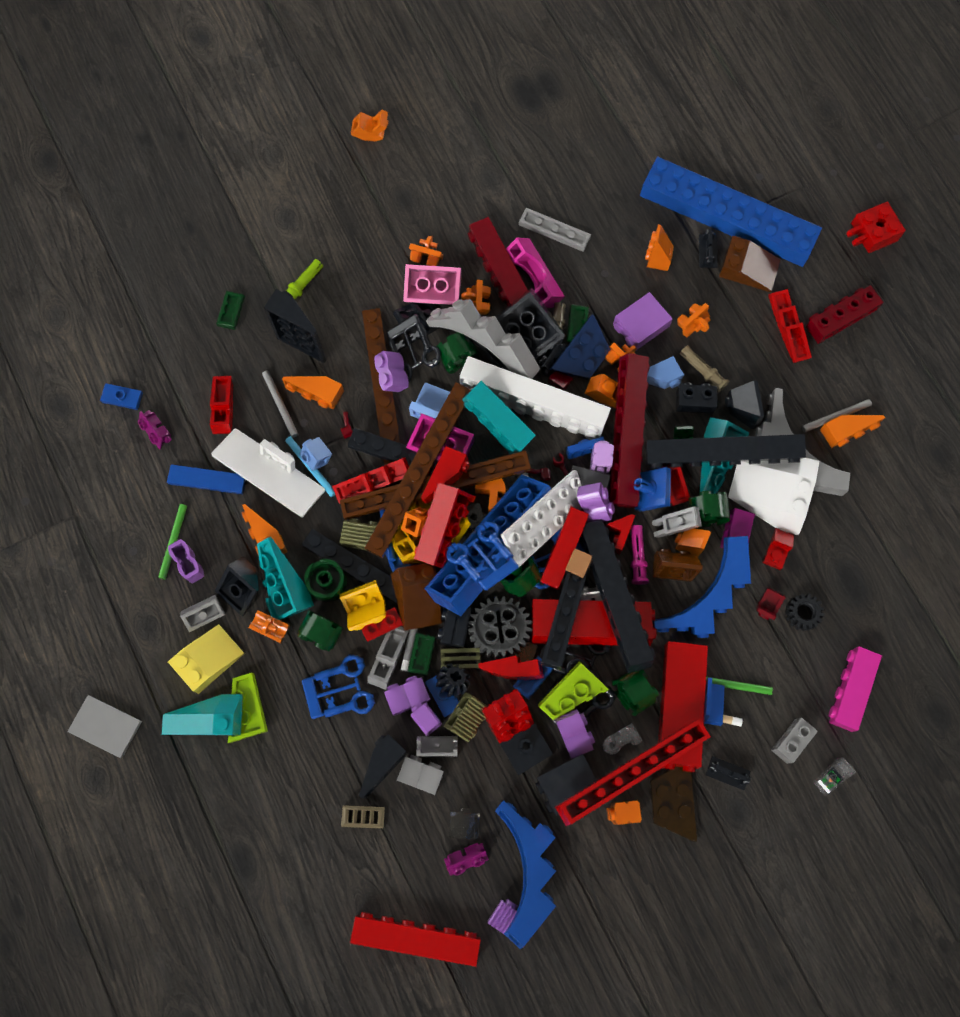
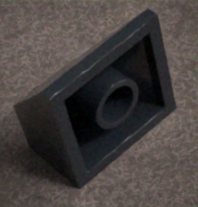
M757 380L731 389L727 397H725V405L729 408L730 414L750 429H755L763 419L764 412Z
M241 557L227 566L215 589V592L241 616L245 615L259 590L257 569L248 560Z

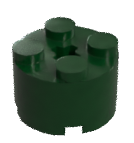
M459 332L448 336L446 343L442 344L440 342L437 345L441 351L440 360L449 374L455 373L459 368L464 367L468 356L476 358L479 355L472 339Z
M702 491L699 493L700 496L688 498L689 508L699 507L701 527H711L713 523H717L718 526L730 521L726 492L711 494V491Z
M530 556L518 569L500 582L508 593L522 597L540 582L541 576L538 567Z
M321 559L312 563L307 568L304 576L308 591L315 599L322 602L336 601L340 594L345 591L347 584L342 568L330 559ZM328 577L330 581L323 584L322 580H326Z
M309 610L298 629L299 634L297 637L307 642L313 643L315 641L314 646L330 652L331 649H334L344 628Z
M644 670L632 673L627 672L612 682V685L617 687V690L614 691L617 698L626 710L631 709L634 711L632 713L633 716L638 715L656 703V697L659 696L657 689L647 681V675Z

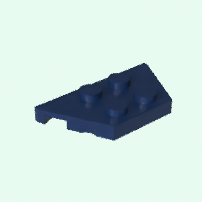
M593 314L587 319L552 365L551 371L566 373V375L578 376L588 380L603 362L610 348Z

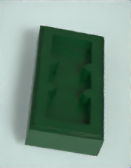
M226 291L217 319V326L236 329L245 299L244 294Z
M570 305L567 342H571L587 321L589 307Z
M416 633L408 672L423 676L428 675L436 640L435 636Z

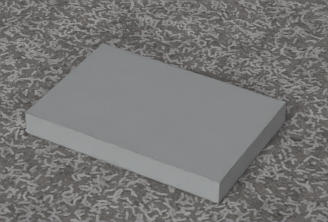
M87 695L67 732L119 758H123L142 721Z

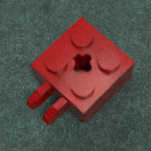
M887 201L856 214L851 222L853 228L846 232V235L851 237L857 234L858 238L852 241V245L857 246L863 243L867 252L872 253L897 242L906 230Z
M517 689L503 695L502 698L493 701L490 705L481 709L499 744L503 741H509L515 734L526 731L534 724L528 705Z

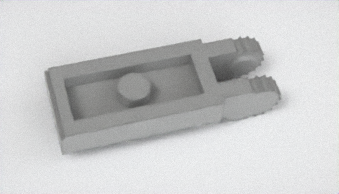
M690 507L653 520V526H664V529L654 532V537H663L701 527L699 507Z

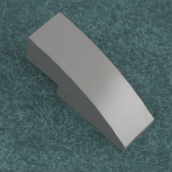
M400 626L386 633L368 676L369 684L387 689L409 630L404 631V628Z

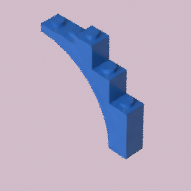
M748 536L724 537L720 568L711 586L700 599L682 612L666 618L653 620V627L657 629V632H669V628H677V631H689V627H691V634L697 635V638H708L709 634H715L713 610H715V613H727V609H733L732 585L733 588H745V584H751Z
M503 801L495 812L506 823L514 836L523 866V889L520 904L514 919L504 935L521 949L556 907L553 903V898L546 892L542 893L540 891L556 872L553 869V864L548 859L540 857L556 837L548 826L541 823L534 829L532 823L526 817H521L511 803Z

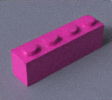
M862 647L849 651L846 659L848 661L847 668L841 674L842 684L835 692L836 702L829 711V717H831L830 724L850 732L859 730L882 655Z

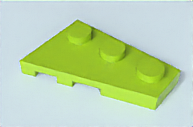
M579 661L538 706L552 720H555L575 709L577 705L585 701L588 702L597 694L604 693L609 689Z
M254 673L233 678L232 694H243L241 735L228 736V743L268 732Z

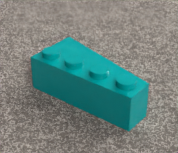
M482 381L476 384L462 399L464 406L477 416L478 420L492 433L509 454L521 452L536 436Z

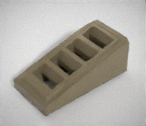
M343 805L341 827L384 828L385 807ZM349 810H353L352 823H348ZM358 810H361V823H357ZM366 811H370L369 823H365ZM374 811H378V824H374Z

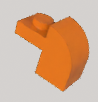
M381 110L374 117L360 112L353 119L351 135L365 141L382 140L384 138V131L388 126V112Z
M502 478L475 485V494L490 495L488 513L506 493V486Z

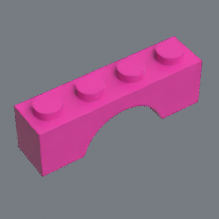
M516 238L506 248L514 264L524 269L534 283V291L545 306L553 308L554 303L560 302L565 297L530 238Z

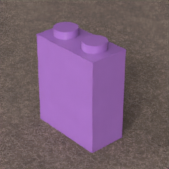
M649 292L616 315L613 324L615 330L625 337L626 343L630 347L635 345L637 347L636 350H638L669 328L673 319Z

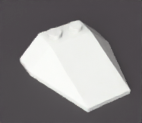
M804 458L800 459V463H788V460H780L778 464H768V461H761V464L749 465V461H741V465L736 466L728 498L773 527L787 533L799 535L815 487L819 461Z

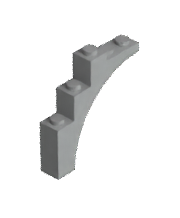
M459 299L452 304L453 307L437 308L431 312V316L426 320L429 327L451 329L477 341L500 359L511 372L533 379L540 370L520 333L505 334L495 316L481 317L471 299Z
M775 388L768 395L767 405H769V411L765 414V421H763L760 427L756 428L755 436L794 435L785 417L783 389ZM806 450V458L819 461ZM819 461L817 479L813 491L843 496L849 491L850 473L835 469Z

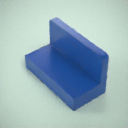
M709 677L706 680L704 723L721 726L723 724L725 686L712 684V678Z

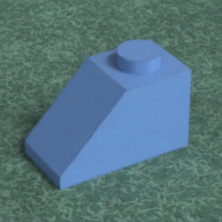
M674 356L649 368L647 382L662 389L674 388L681 384L684 374Z

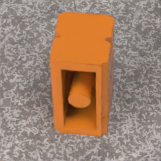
M638 801L611 803L609 805L610 808H607L608 821L611 820L613 824L639 823L642 820L640 803Z

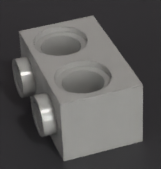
M803 718L795 719L771 751L787 764L794 763L818 731Z

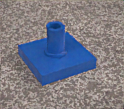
M664 467L641 472V478H637L634 481V484L638 485L634 486V489L639 491L640 501L635 510L641 512L670 506L671 469Z

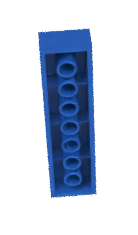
M521 474L480 524L484 521L496 523L500 529L499 539L505 545L501 534L547 494L551 487L548 484ZM478 526L463 543L465 546L478 538ZM490 527L482 532L484 537H489L492 533H495L493 527ZM479 539L476 544L497 569L506 563L507 560L504 558L500 559V562L496 564L492 556L497 555L499 550L493 543L484 542ZM474 546L468 547V561L471 565L477 568L484 563L488 568L487 571L482 572L480 575L483 580L494 571ZM459 548L453 554V559H458L459 556L464 555V551ZM448 561L425 587V590L435 603L462 616L482 592L483 588L479 583H475L462 565L453 564Z

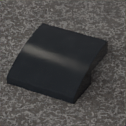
M410 302L409 305L396 309L393 312L399 324L417 314L420 322L424 324L427 335L440 328L429 327L426 322L431 316V312L435 310L433 304ZM416 326L407 331L411 343L413 341L410 335L416 333Z

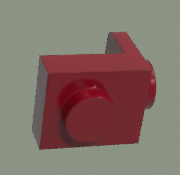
M767 587L756 606V610L759 612L758 615L766 620H769V618L775 620L776 614L786 598L785 595Z

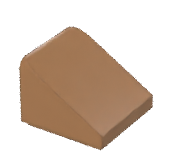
M574 549L565 570L584 578L592 563V556Z

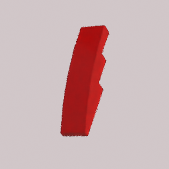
M788 289L769 294L779 331L793 363L812 358L803 322H799L796 307L792 306Z
M404 457L336 484L332 488L340 504L342 499L368 493L403 479L409 465Z
M573 507L569 508L543 571L541 583L556 589L559 588L566 572L567 564L582 534L589 515L588 513Z

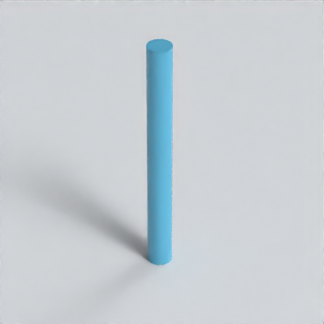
M291 436L288 437L285 442L303 462L299 455L301 448ZM303 462L320 485L325 488L329 496H335L332 486L318 469L312 471Z

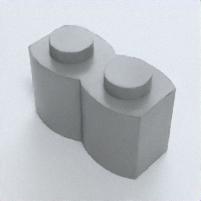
M411 755L410 758L405 757L397 781L435 795L444 772L440 770L441 766L432 762L429 765L421 763L422 758Z

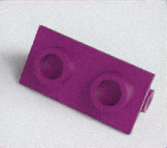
M149 410L143 414L140 411L138 420L140 428L147 432L151 443L156 444L160 450L163 442L169 443L172 440L171 434L164 425L156 427L161 425V421L154 412Z
M477 842L464 848L467 854L464 857L461 850L447 855L444 861L450 876L460 875L466 869L479 867L489 860L483 844H478Z

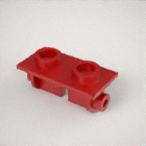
M394 607L386 611V617L381 622L371 623L361 630L368 642L403 624Z

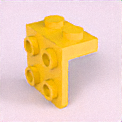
M376 580L340 594V600L347 612V627L349 631L361 630L366 625L379 623L386 617L385 598Z

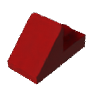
M633 514L606 525L609 531L616 533L612 541L615 545L616 554L620 555L635 518Z
M775 528L762 563L781 570L788 552L793 548L794 535Z

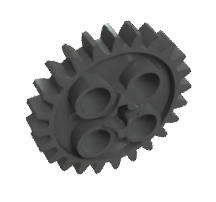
M495 596L494 602H491L488 598L487 605L481 602V609L474 608L476 615H470L473 621L468 623L469 627H471L468 629V632L472 635L470 637L471 642H475L474 647H480L481 654L487 651L488 658L492 653L495 655V659L498 658L499 654L506 658L507 653L513 656L514 650L521 653L520 646L526 648L525 641H530L528 634H532V628H529L532 626V621L528 620L530 618L529 613L524 614L526 608H520V602L514 605L513 598L506 602L505 596H503L501 601H498L497 596ZM497 612H500L501 624L504 638L503 644L500 643L496 616ZM509 614L512 615L513 618L510 620L504 619V616ZM488 617H492L494 619L492 622L484 621ZM508 633L516 634L514 638H508L506 635ZM491 635L497 637L494 641L487 640V637Z

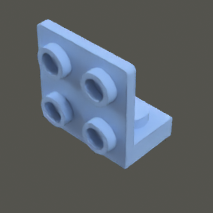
M424 383L416 402L412 401L409 406L410 416L419 419L422 413L436 419L450 392L429 383Z

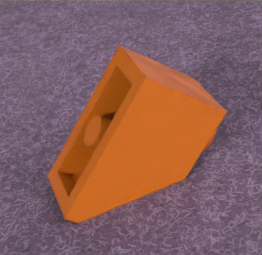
M701 529L679 532L674 541L677 543L675 549L678 551H689L692 555L698 557L705 549L711 532Z

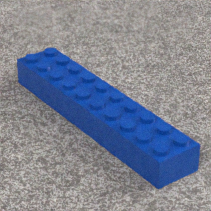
M658 156L643 183L640 196L730 236L750 240L769 253L801 267L804 266L822 230L820 226Z

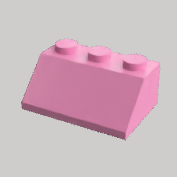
M406 264L403 302L452 305L455 301L459 300L461 268Z

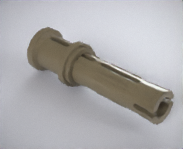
M688 345L680 352V355L704 376L705 382H709L712 386H717V393L721 392L730 382L728 379L725 380L716 368H711Z

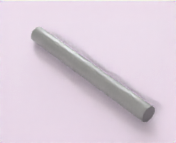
M268 370L264 371L262 375L291 437L298 436V432Z
M867 399L802 426V430L804 433L823 426L825 423L841 415H850L870 407L872 402L870 399Z

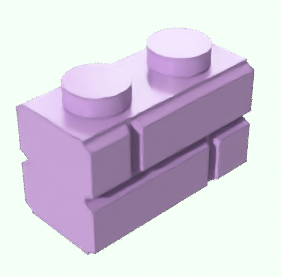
M607 441L595 443L591 453L589 470L609 474L613 463L614 445L609 444Z

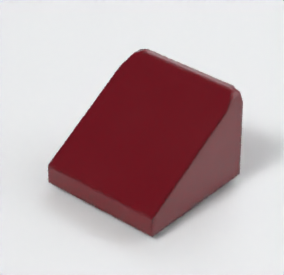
M556 371L548 378L547 383L564 391L573 378L566 375V373Z

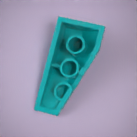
M710 417L704 438L748 436L749 432L727 420ZM721 462V466H710V463H702L700 492L711 491V494H716L725 481L724 475L727 470L732 469L734 465H729V462Z
M272 537L259 542L257 549L260 567L265 573L263 586L267 587L268 598H266V605L270 615L278 620H283L313 607L314 604L306 585Z
M221 694L163 714L162 735H241L243 694Z

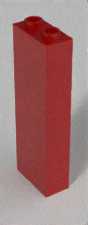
M533 599L532 643H547L559 600ZM580 600L568 644L618 646L602 601ZM635 602L636 612L639 611L641 615L642 629L647 631V642L651 646L653 639H656V629L652 623L655 620V609H652L651 602Z
M668 641L665 644L658 743L697 719H700L704 725L708 646ZM703 742L662 768L674 770L675 767H683V771L695 772V769H699L702 766Z

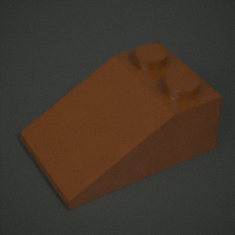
M732 236L719 277L771 292L780 259L750 240Z
M660 549V551L654 554L652 577L691 582L702 571L703 566L698 557L692 555L689 551L673 553L670 549Z
M425 563L400 567L391 574L404 631L442 623L440 605L435 603L425 590V587L437 574L436 568L433 565Z

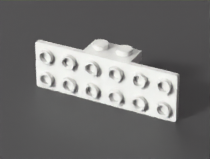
M236 428L211 453L212 457L300 517H304L325 492L324 487L295 468V459L290 453L283 452L275 443L268 442L265 439L259 444Z
M572 470L501 534L505 546L513 554V559L519 567L563 526L570 507L578 510L582 509L577 498L578 487L581 486V482L576 470Z

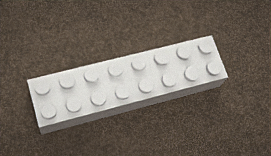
M469 356L460 374L461 385L472 390L476 384L482 381L507 407L514 409L515 412L531 415L532 418L538 421L545 420L554 427H564L574 434H583L590 440L601 437L611 409L602 404Z

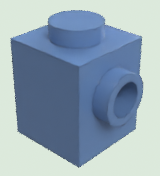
M320 437L313 440L308 439L303 443L299 455L312 471L328 464L332 453Z

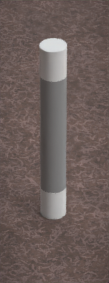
M418 629L409 630L401 666L402 671H408Z

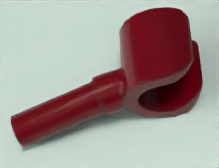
M348 412L343 413L345 427L340 428L344 439L352 435Z
M560 453L561 461L558 462L553 457V464L555 467L560 468L563 474L567 476L569 473L564 465V456Z
M548 468L527 471V473L540 475L542 481L551 480V473Z

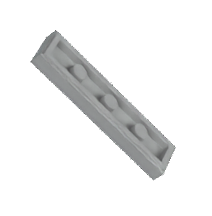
M528 208L525 209L519 221V226L584 252L591 238V234Z

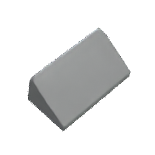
M213 595L180 612V617L189 632L225 615L217 595Z

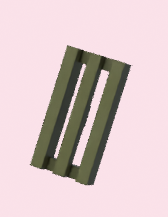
M480 648L441 649V668L447 666L445 661L476 660L477 664H459V668L480 669L478 667V664L481 663ZM476 653V656L445 657V654Z

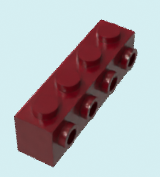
M871 285L865 289L863 287L859 288L853 293V296H845L839 301V304L835 306L831 304L824 309L823 313H816L809 318L810 321L806 328L817 344L879 309L884 302Z

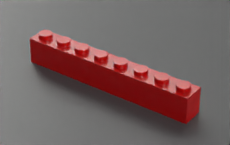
M697 719L558 804L555 808L566 826L571 825L711 736L701 720Z

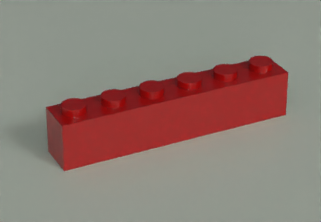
M361 912V915L355 916L350 944L475 967L477 965L481 938L477 937L475 932L465 931L464 934L456 933V929L449 927L438 930L435 929V925L423 923V927L414 925L415 922L403 919L402 923L394 922V918L389 916H382L381 919L373 918V914Z

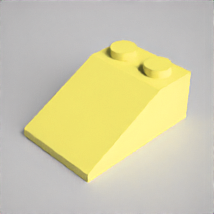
M218 624L184 647L168 663L190 689L199 694L245 653Z

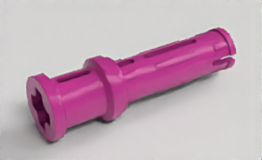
M634 525L631 526L633 561L630 564V567L633 568L631 583L643 585L649 583L646 572L648 563L644 557L643 526ZM637 538L639 543V552L637 551Z

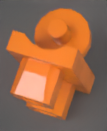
M428 236L427 240L420 239L419 244L425 245V247L412 243L409 246L411 250L410 260L420 263L422 255L428 256L427 266H437L439 260L443 259L444 254L430 249L431 247L435 249L438 247V243L432 242V236Z
M477 280L476 285L467 288L466 292L461 294V299H471L479 314L487 315L490 311V303L482 302V298L488 299L490 297L491 288L483 285V280Z
M694 303L689 309L690 317L683 314L677 319L678 326L682 328L685 337H689L694 331L698 332L701 330L706 332L709 329V305L704 303L700 306Z
M613 343L605 359L613 365L618 359L620 360L621 356L627 353L635 354L634 352L637 347L633 345L629 348L624 344L621 349Z
M257 610L248 628L278 643H282L290 625Z

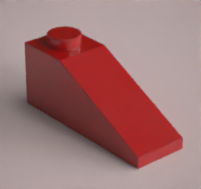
M445 446L421 496L424 504H428L433 500V494L438 483L451 486L461 478L463 472H467L470 465L467 454Z

